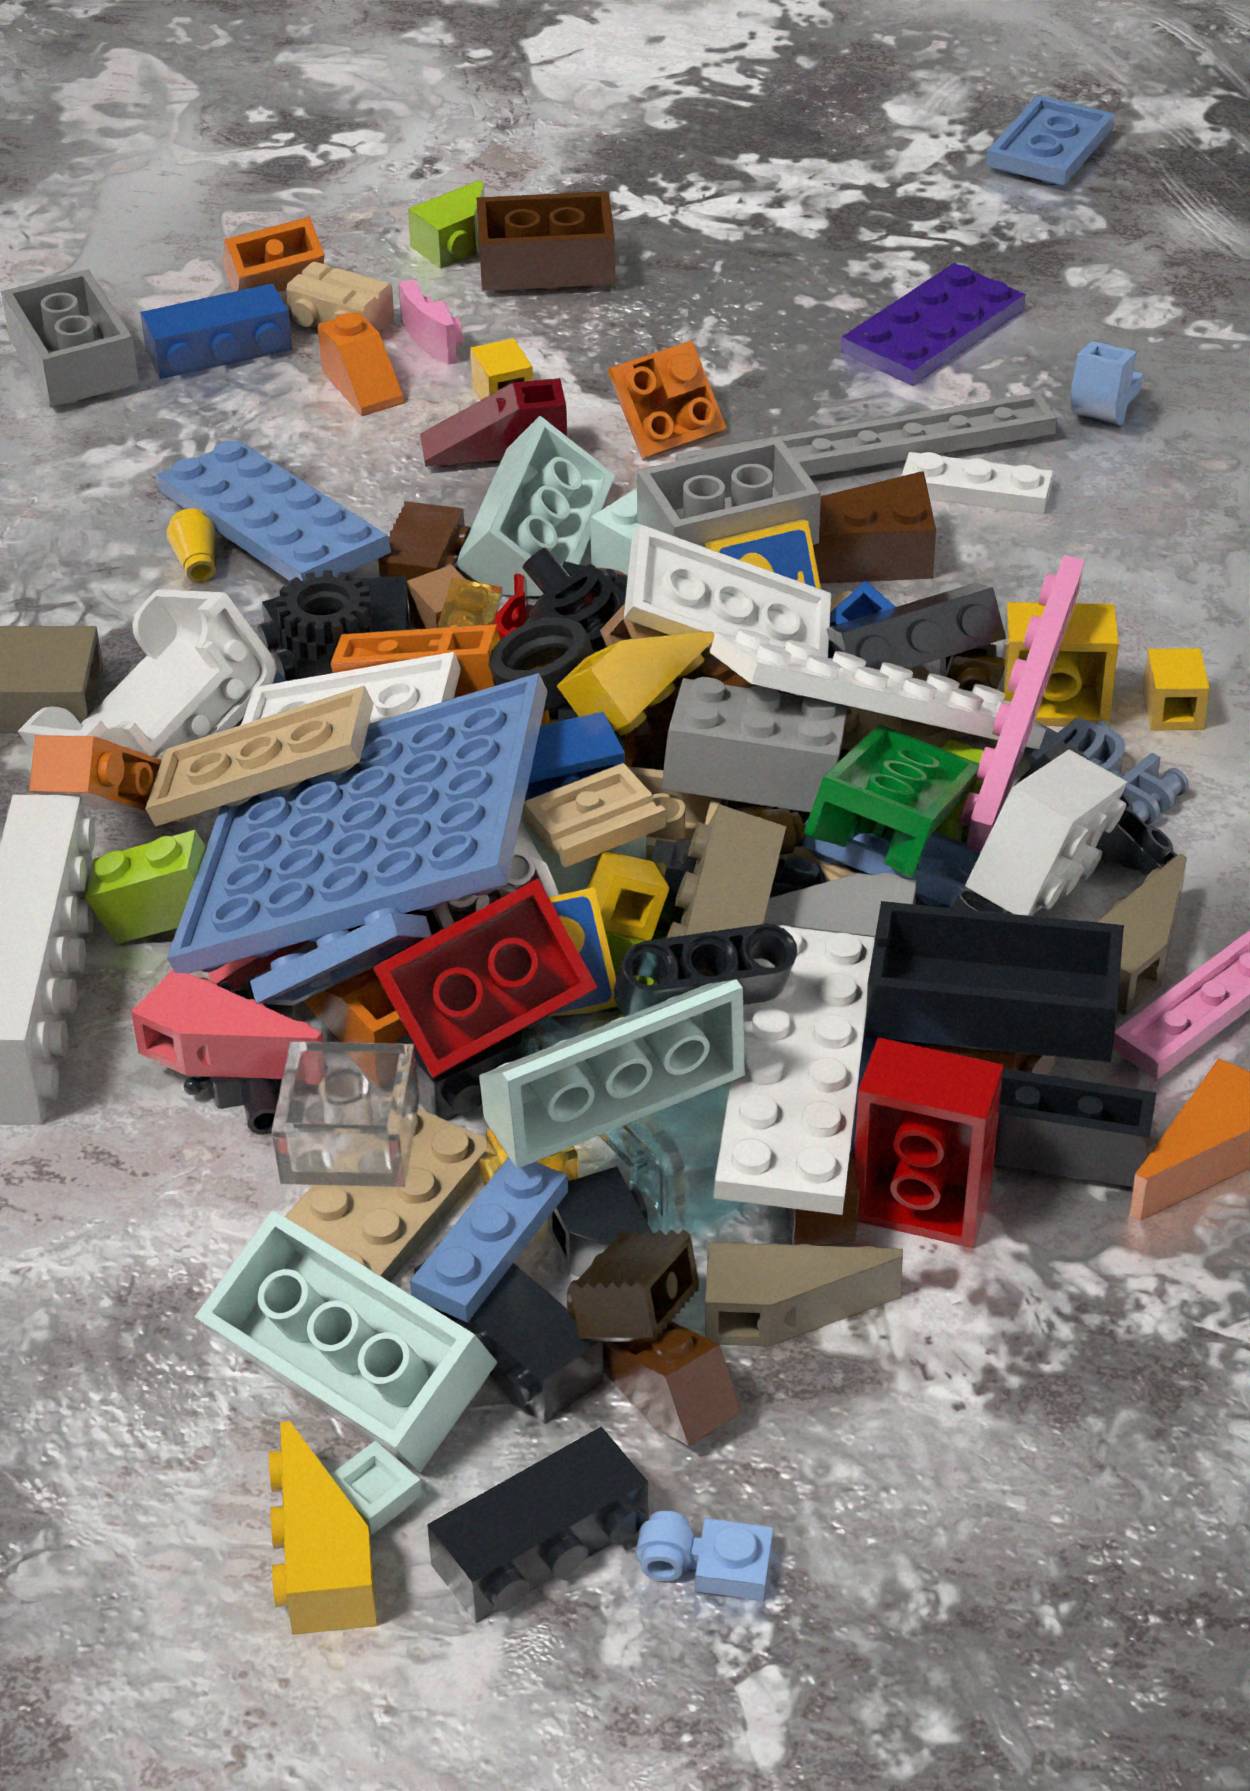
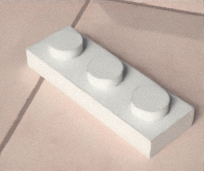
M909 452L901 476L924 471L930 500L1045 514L1052 485L1053 471L1037 469L1031 465L1013 466L990 463L983 459L967 460L944 457L932 452Z

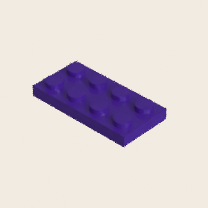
M953 263L841 337V353L914 386L1025 310L1026 294L1007 286L1002 281L993 280L974 272L965 265Z

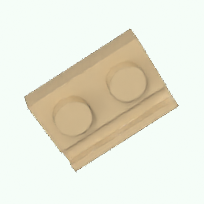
M622 763L524 801L523 819L551 852L556 851L559 854L560 863L565 868L666 828V809L663 805L657 806L653 802L652 793Z

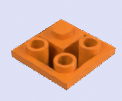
M693 340L610 367L607 370L641 459L727 429Z

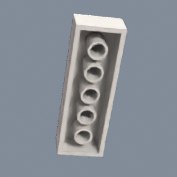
M12 795L0 843V1124L43 1125L47 1101L56 1100L58 1094L59 1074L56 1060L57 1057H64L67 1052L68 1029L65 1018L66 1014H74L76 1010L77 987L74 977L75 973H83L86 949L83 935L84 933H91L94 926V911L84 897L93 863L91 852H93L95 844V826L92 818H85L81 795Z

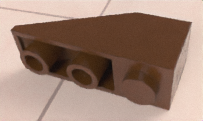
M671 1321V1324H667L666 1330H662V1335L657 1336V1341L603 1342V1368L607 1377L653 1427L689 1446L742 1413L720 1344Z

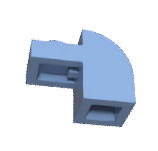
M1091 341L1077 354L1071 389V410L1073 414L1117 425L1124 424L1127 405L1140 393L1144 376L1143 373L1134 371L1137 351Z

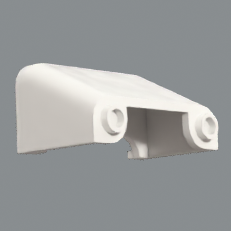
M157 589L139 607L134 615L132 624L134 637L147 656L80 724L76 717L67 709L55 706L45 707L36 712L17 732L32 750L35 735L95 736L162 760L165 750L233 728L244 717L253 688L273 684L276 673L275 662L268 649L226 592Z

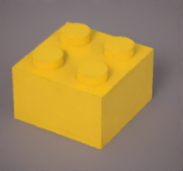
M1007 602L1004 629L1006 639L1003 640L1002 658L1005 659V670L1000 681V691L1005 694L1004 700L1012 702L1015 692L1008 690L1016 659L1026 661L1030 651L1029 648L1023 647L1032 615L1042 617L1045 606L1039 605V602ZM1075 603L1035 721L1045 726H1067L1074 719L1082 718L1092 723L1103 720L1109 724L1119 647L1115 604Z

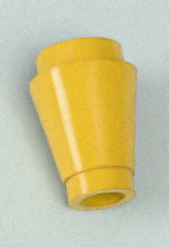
M189 508L177 512L170 519L166 537L186 572L187 578L193 582L208 581L216 572L215 524L212 519L199 509Z

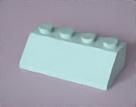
M539 416L506 449L455 565L472 580L480 583L494 595H515L514 575L519 573L525 576L527 580L528 596H541L543 592L522 569V566L532 555L545 547L561 566L564 561L580 564L591 537L590 517L602 510L615 474Z
M737 979L706 984L479 1075L485 1121L518 1169L745 1076L743 987Z

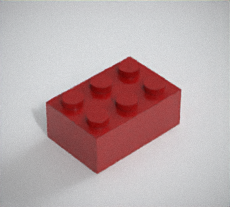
M538 878L373 967L433 1079L598 988Z
M877 1038L858 1090L854 1158L860 1189L857 1222L974 1248L991 1194L1003 1064Z

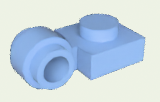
M658 1511L653 1513L649 1520L640 1528L636 1558L641 1564L642 1572L651 1579L665 1582L678 1579L682 1572L687 1573V1570L696 1571L695 1592L764 1601L773 1527L704 1518L702 1537L699 1538L694 1537L689 1521L683 1515L673 1511Z

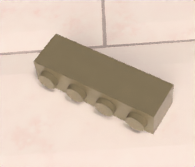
M720 804L708 825L699 822L688 852V856L697 859L694 873H685L675 906L684 908L681 924L673 922L667 938L763 924L786 826ZM694 968L702 975L716 976L715 973L707 968Z

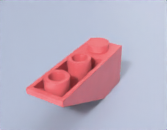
M172 970L131 1011L138 1054L186 1076L321 1081L327 1076L322 1032L315 1030L306 1022L295 1021L266 1008L263 1004H256V1001L253 999H246L223 989L207 978H199L192 974L175 973Z

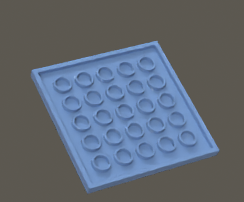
M540 674L530 675L371 723L368 726L360 762L356 763L349 770L336 775L324 773L308 778L289 790L279 791L273 789L254 795L250 800L238 806H221L167 956V960L174 972L184 974L197 971L212 972L232 961L250 956L265 957L282 947L303 941L316 942L327 934L360 925L364 926V917L380 909L397 907L400 913L414 910L429 911L446 901L470 894L476 896L486 895L495 891L500 886L506 885L548 692Z

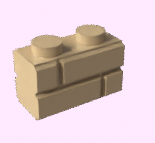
M313 261L302 270V275L298 274L287 284L289 320L303 327L318 330V324L333 320L338 315L344 313H356L359 311L378 332H383L393 322L392 285L388 282L336 267L331 268L329 265Z

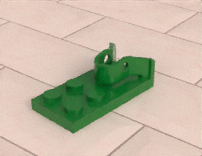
M879 724L823 776L804 835L841 847H846L858 834L867 833L884 838L890 843L884 864L892 867L902 875L913 879L928 838L975 786L979 763Z

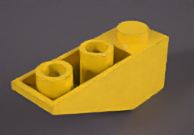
M712 631L621 640L586 657L557 687L578 717L604 712L613 731L616 730L622 736L638 727L647 718L643 711L647 706L651 707L658 704L674 692L676 687L672 681L676 677L681 678L689 674L703 663L705 659L701 652L713 642L715 635Z
M291 1421L280 1422L281 1450L269 1451L271 1491H283V1506L270 1507L273 1549L284 1548L285 1564L272 1565L275 1608L288 1607L292 1635L377 1626L374 1571L368 1525Z

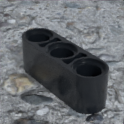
M760 924L643 941L634 944L625 953L614 987V1000L618 1008L629 1016L664 1002L673 996L684 994L706 984L737 979L743 987V1005L766 1002L775 999L782 993L798 954L797 944L789 932L774 924ZM754 959L767 960L775 967H764L759 965ZM694 968H707L715 973L716 976L702 975ZM646 976L654 980L657 984L645 985L643 983H640L634 977Z

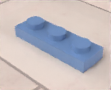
M397 907L380 909L365 916L363 919L365 925L353 931H337L319 938L316 941L318 948L306 954L295 953L274 960L270 964L271 971L250 981L256 1004L295 1005L380 964L432 935L426 916L403 914L399 912Z
M508 1157L410 1280L411 1295L433 1308L468 1323L568 1193L567 1174L538 1162H533L517 1169Z

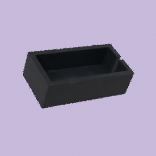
M881 901L875 946L873 947L867 984L865 1037L1111 1063L1118 1007L1124 925Z

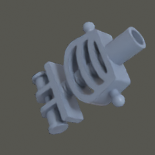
M1076 718L1059 732L1034 721L1046 729L1039 749L1025 747L1024 750L1031 755L1030 767L1043 753L1060 742H1063L1067 747H1073L1081 751L1091 762L1128 782L1123 793L1133 805L1132 811L1146 825L1158 819L1160 812H1166L1174 805L1175 796L1184 794L1189 788L1187 777L1176 768L1168 769L1164 772L1162 779H1158L1161 757L1154 753L1149 754L1126 774L1121 773L1125 748L1124 739L1120 734L1111 730L1110 725L1103 720L1092 723L1082 718Z

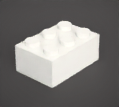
M1067 750L1011 788L965 887L1012 914L1032 916L1042 907L1049 910L1055 904L1061 892L1068 895L1080 878L1086 881L1095 870L1102 856V851L1097 849L1096 846L1103 832L1110 833L1120 820L1126 803L1119 799L1128 782L1077 753Z

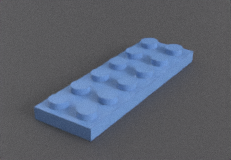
M240 440L219 443L211 452L196 458L178 460L172 465V468L156 474L159 491L184 509L194 508L203 511L214 522L216 531L289 581L295 577H298L301 581H306L305 573L314 572L316 577H323V570H332L333 577H338L340 572L347 573L391 553L389 538L386 533Z

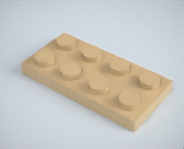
M365 685L166 749L145 808L155 827L175 820L179 823L187 822L198 817L203 811L223 805L229 807L238 806L250 800L254 795L273 789L279 791L289 790L298 786L305 779L324 773L336 775L352 768L356 763L360 762L374 705Z
M391 1096L285 1217L391 1282L494 1159L493 1141Z

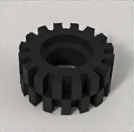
M323 570V577H316L314 572L305 573L306 581H301L298 577L290 580V587L283 586L279 590L280 596L276 597L280 641H283V647L287 651L293 649V655L302 658L308 653L309 661L318 662L320 655H327V662H330L341 634L373 632L374 624L370 590L368 586H363V581L358 577L350 581L349 573L340 572L338 577H333L332 570Z

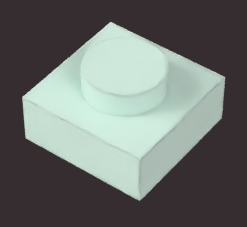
M376 1440L331 1474V1477L368 1525L370 1536L422 1496L421 1479Z

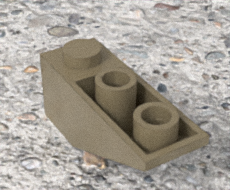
M1181 853L1162 869L1156 868L1151 871L1139 888L1128 897L1117 899L1108 913L1097 921L1098 923L1124 925L1117 1011L1125 1016L1161 986L1183 889L1187 857Z
M708 1242L705 1337L720 1345L773 1346L899 1299L903 1249L877 1248L873 1246L838 1247L813 1246L810 1244L779 1245L750 1244L746 1242Z

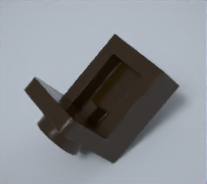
M987 644L940 659V675L960 683L958 689L971 692L975 684L997 690L1005 670V659L997 656L995 644Z

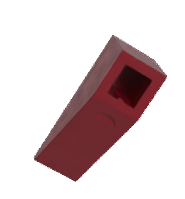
M560 378L513 382L420 433L425 467H451L459 463L480 461L500 462L506 449L539 416L567 436V407Z

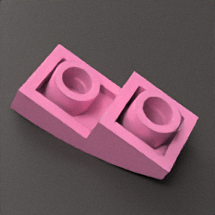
M416 279L398 282L401 322L408 334L422 349L436 359L448 365L457 363L456 345L463 343L462 328L458 316L451 317L444 300L432 302L430 296H423Z

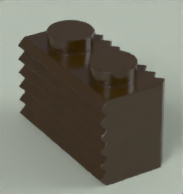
M659 1229L655 1235L648 1230L643 1235L636 1230L629 1235L623 1230L602 1254H597L591 1266L577 1280H573L567 1290V1309L570 1317L576 1320L579 1339L583 1342L657 1341V1336L662 1335V1330H666L667 1324H671V1320L676 1319V1313H680L681 1308H685V1302H689L690 1297H694V1292H698L699 1289L691 1235L684 1229L679 1234L672 1229L667 1234H664Z

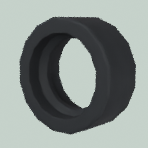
M547 618L523 625L502 638L491 652L489 667L496 685L539 673L548 691L544 711L568 703L557 685L586 657L594 654L589 637L580 623L569 618ZM554 661V662H552V663H550V664H548V665H545V666H543V667H541V668L532 669V668H534V667H536V666H538V665H541V664H543V663H545V662Z

